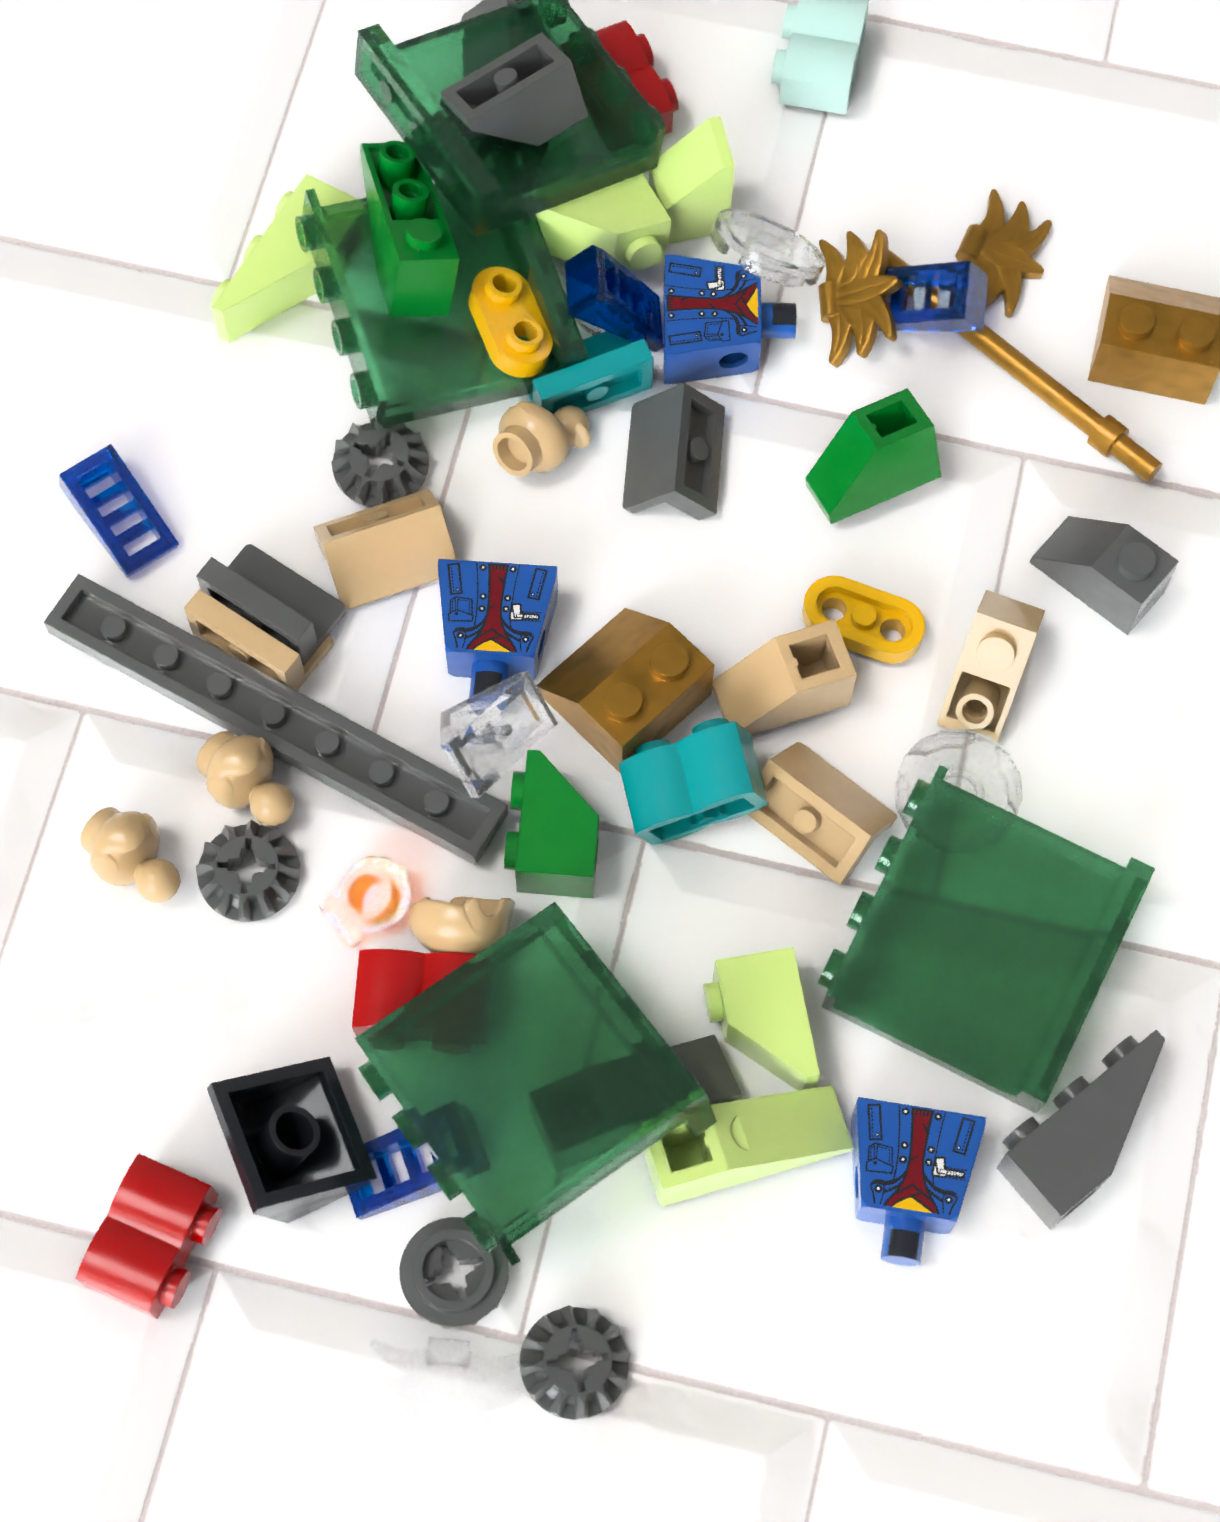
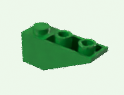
M388 141L385 143H361L360 155L377 278L390 317L449 315L460 258L419 142Z

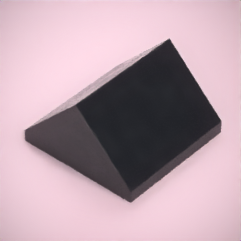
M330 1056L213 1082L206 1088L253 1214L290 1223L373 1183L377 1179Z

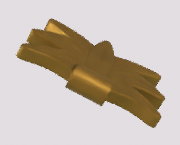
M992 189L988 197L985 219L980 225H969L955 257L962 264L961 272L946 289L945 293L952 299L964 295L979 283V291L972 311L978 312L985 309L1002 295L1004 315L1008 318L1012 317L1020 297L1022 278L1040 279L1044 273V268L1032 256L1045 241L1052 226V221L1045 220L1040 226L1029 232L1028 209L1025 202L1020 201L1010 220L1005 223L1002 200L997 190Z
M881 229L875 232L870 251L856 234L848 231L846 233V260L839 250L823 239L819 240V247L826 265L825 282L818 286L821 321L831 326L832 342L829 363L836 368L842 364L847 356L853 337H855L856 352L863 359L867 358L870 354L879 327L888 340L894 342L897 339L894 316L885 298L902 287L903 282L896 276L885 275L888 261V235Z

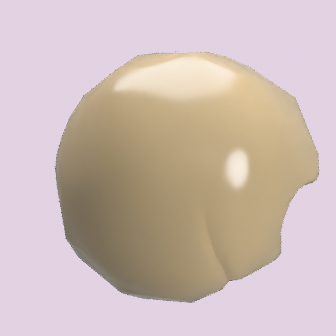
M424 897L422 900L412 904L408 923L414 937L431 953L459 952L490 956L496 953L506 941L515 902L510 898H501L499 900L473 897H454L450 902H444Z

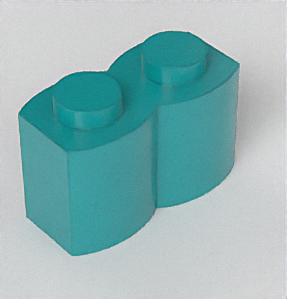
M724 718L703 721L693 727V734L686 736L677 743L671 744L668 740L646 742L634 750L635 755L618 764L635 835L651 845L666 843L696 833L710 824L745 816L769 804L751 734L736 721L729 722V720Z

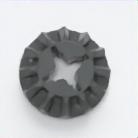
M375 415L371 422L360 426L352 422L349 432L342 440L336 439L331 465L334 479L340 490L351 500L364 506L373 507L416 493L427 477L429 458L420 432L414 433L407 428L401 418L394 423L383 421ZM389 445L390 460L393 464L382 463L370 476L369 457L366 455H378L382 449H386Z
M252 819L245 825L235 827L225 825L218 836L211 842L204 843L199 864L195 866L198 886L206 903L221 916L241 922L259 921L279 912L294 896L300 880V862L294 845L280 832L277 826L270 828L259 825ZM248 849H252L257 865L267 867L264 872L253 874L251 883H248L247 893H244L238 873L228 871V869H231V866L242 865Z
M463 1217L442 1218L421 1228L406 1245L399 1267L400 1285L405 1299L420 1318L440 1325L445 1329L476 1325L492 1310L498 1308L509 1282L507 1255L497 1236L483 1224ZM444 1247H448L450 1255L455 1256L456 1261L460 1265L467 1263L474 1265L481 1261L483 1262L475 1266L474 1271L469 1272L465 1276L467 1287L464 1289L467 1295L466 1298L461 1299L459 1292H454L450 1283L438 1285L436 1282L428 1286L426 1285L435 1281V1277L444 1272L442 1261L445 1259L442 1252Z
M568 1305L542 1316L527 1333L520 1351L519 1365L521 1378L530 1397L546 1412L564 1419L578 1420L590 1418L609 1408L627 1385L631 1353L626 1348L621 1336L620 1327L603 1317L597 1309H585ZM571 1333L574 1334V1341L578 1343L582 1354H592L593 1357L602 1356V1360L597 1361L594 1365L584 1370L583 1381L580 1383L582 1392H579L578 1381L574 1380L570 1369H560L559 1366L548 1367L547 1363L555 1362L558 1358L568 1353L569 1342L572 1340Z

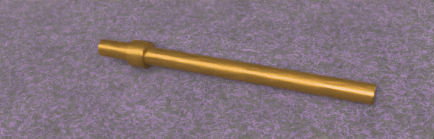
M888 250L885 275L898 277L903 282L900 289L1088 436L1087 444L1105 458L1113 455L1147 483L1157 475L1163 463L1128 437L1129 429L1110 414L1106 417L1100 415L891 250Z

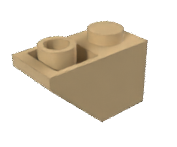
M985 590L937 725L995 746L997 745L1045 610Z
M833 619L774 637L713 679L712 690L722 717L729 720V722L736 721L753 735L850 705L857 673L836 620Z

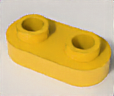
M489 267L482 270L473 281L468 297V306L492 362L499 370L513 377L527 378L539 374L547 364L553 346V339L528 282L518 272L509 268ZM517 336L525 337L529 341L521 340Z
M835 575L818 579L808 588L805 594L802 609V618L805 626L810 627L830 621L822 613L826 609L835 608L839 610L844 617L836 620V623L848 650L884 663L894 664L912 658L921 646L925 632V620L919 608L907 599L849 578ZM886 629H893L899 632L902 638L898 641H888L881 635V632Z

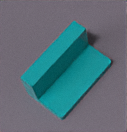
M618 326L551 351L545 368L539 374L532 377L519 378L529 401L545 408L552 414L559 408L569 405L579 407L586 413L652 388L654 358L645 339L633 342L627 329L624 326Z

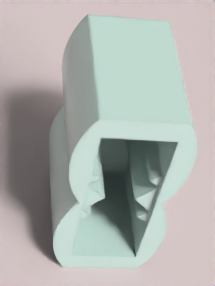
M799 0L798 5L787 4L782 27V39H788L789 43L787 50L776 49L771 73V84L780 85V104L847 114L866 31L869 0Z

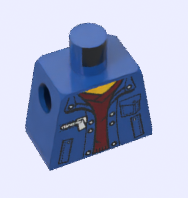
M665 255L664 384H677L753 373L759 369L762 338L795 339L797 322L796 303L761 302V272L755 267L679 255Z
M439 559L438 576L448 674L454 677L471 678L469 702L474 706L486 709L501 708L507 702L508 680L530 682L537 677L558 601L557 566Z
M863 1097L857 1098L851 1117V1141L854 1147L852 1151L855 1218L864 1222L884 1225L880 1254L881 1260L896 1265L919 1266L922 1259L925 1231L950 1234L960 1214L985 1130L986 1117Z

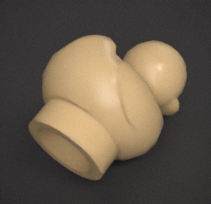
M520 401L517 405L509 407L500 419L498 435L494 438L492 445L494 456L505 471L515 476H524L529 472L546 473L554 470L564 462L569 448H585L589 445L591 441L590 419L585 411L579 407L564 406L552 414L545 408L532 402Z
M221 731L205 742L197 756L196 767L206 777L207 790L218 804L229 809H241L250 806L251 813L256 820L267 826L281 825L290 818L295 807L294 798L286 786L277 782H270L274 769V756L271 746L265 739L253 735L235 736L229 731Z
M106 807L96 812L88 820L81 834V846L91 855L90 863L92 869L101 880L114 886H126L135 883L136 889L141 896L153 903L166 902L177 893L181 884L178 869L172 862L156 858L159 850L160 834L152 816L138 811L120 812L114 807Z

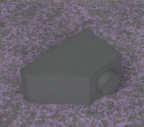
M542 32L440 92L443 102L471 131L535 146H540L551 138L561 135L568 128L588 117L572 61Z
M1068 516L1031 557L1029 563L1128 636L1164 594L1179 561L1129 524Z

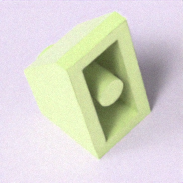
M721 116L708 118L649 164V185L672 220L667 244L729 233L735 165Z
M637 172L533 198L528 241L534 250L608 276H615L664 263L672 220L643 173Z
M794 947L715 960L713 982L703 984L709 1022L721 1021L724 1041L797 1091L816 1088L820 1071Z

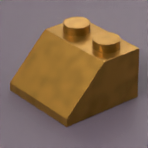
M1109 275L1088 381L1205 405L1220 372V298Z
M624 608L535 686V691L620 773L618 764L635 755L634 750L638 746L649 741L663 739L712 695L715 664L670 622Z

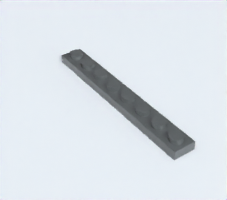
M79 573L43 622L49 634L237 736L253 735L255 737H262L271 746L273 756L475 866L509 814L508 804Z

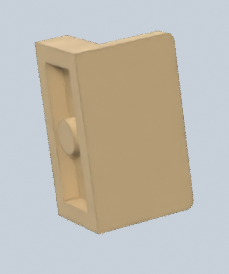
M429 489L313 526L319 548L328 563L338 598L344 603L346 610L439 579L438 560H457L441 505Z
M200 589L184 607L193 635L296 691L299 690L334 645L332 635L329 634L305 666H303L300 654Z
M796 742L768 760L761 772L769 804L747 814L838 885H841L851 876L873 841L891 828L898 817L895 812L801 742Z

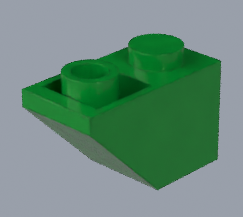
M908 388L852 411L805 477L806 487L830 524L942 477L934 424Z
M527 749L525 772L514 771L512 777L510 808L521 810L519 832L507 831L504 869L515 870L516 891L520 893L593 898L599 843V815L540 750Z

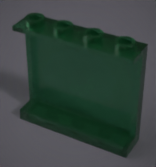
M522 0L397 44L391 41L379 23L358 30L354 75L403 141L414 150L417 160L474 237L657 168L666 129L661 114L655 107L647 103L632 84L628 72L616 64L601 45L596 32L585 25L570 6L568 0ZM541 32L572 61L588 117L540 146L471 131L443 102L440 94L442 90Z
M511 149L488 153L483 174L434 184L460 258L450 313L446 316L390 317L377 278L367 199L361 198L321 207L315 189L305 190L302 215L295 218L298 242L303 252L311 251L317 267L313 269L316 294L321 304H330L335 319L331 322V332L336 351L340 357L348 356L353 370L349 381L354 403L358 410L366 409L373 430L532 394V380L587 359L586 347ZM505 267L512 269L526 279L553 340L547 364L535 376L527 378L510 376L499 370L489 356L468 306V297L476 275L486 268ZM517 336L521 340L529 341L525 337Z
M939 765L931 783L918 779L909 796L902 814L913 819L903 840L891 834L874 869L885 874L875 896L863 891L850 915L846 926L857 931L847 953L834 948L817 984L828 989L821 1007L1036 1114L1049 1099L1156 868L1133 857L1129 859L1124 867L944 781L948 768Z
M556 902L547 906L354 1038L368 1060L359 1066L358 1070L379 1101H382L390 1094L401 1108L398 1113L392 1116V1119L414 1151L426 1144L432 1152L436 1161L428 1165L427 1169L449 1201L460 1194L472 1209V1212L462 1219L486 1254L498 1246L512 1267L520 1262L512 1244L681 1124H684L695 1138L717 1122L707 1093Z

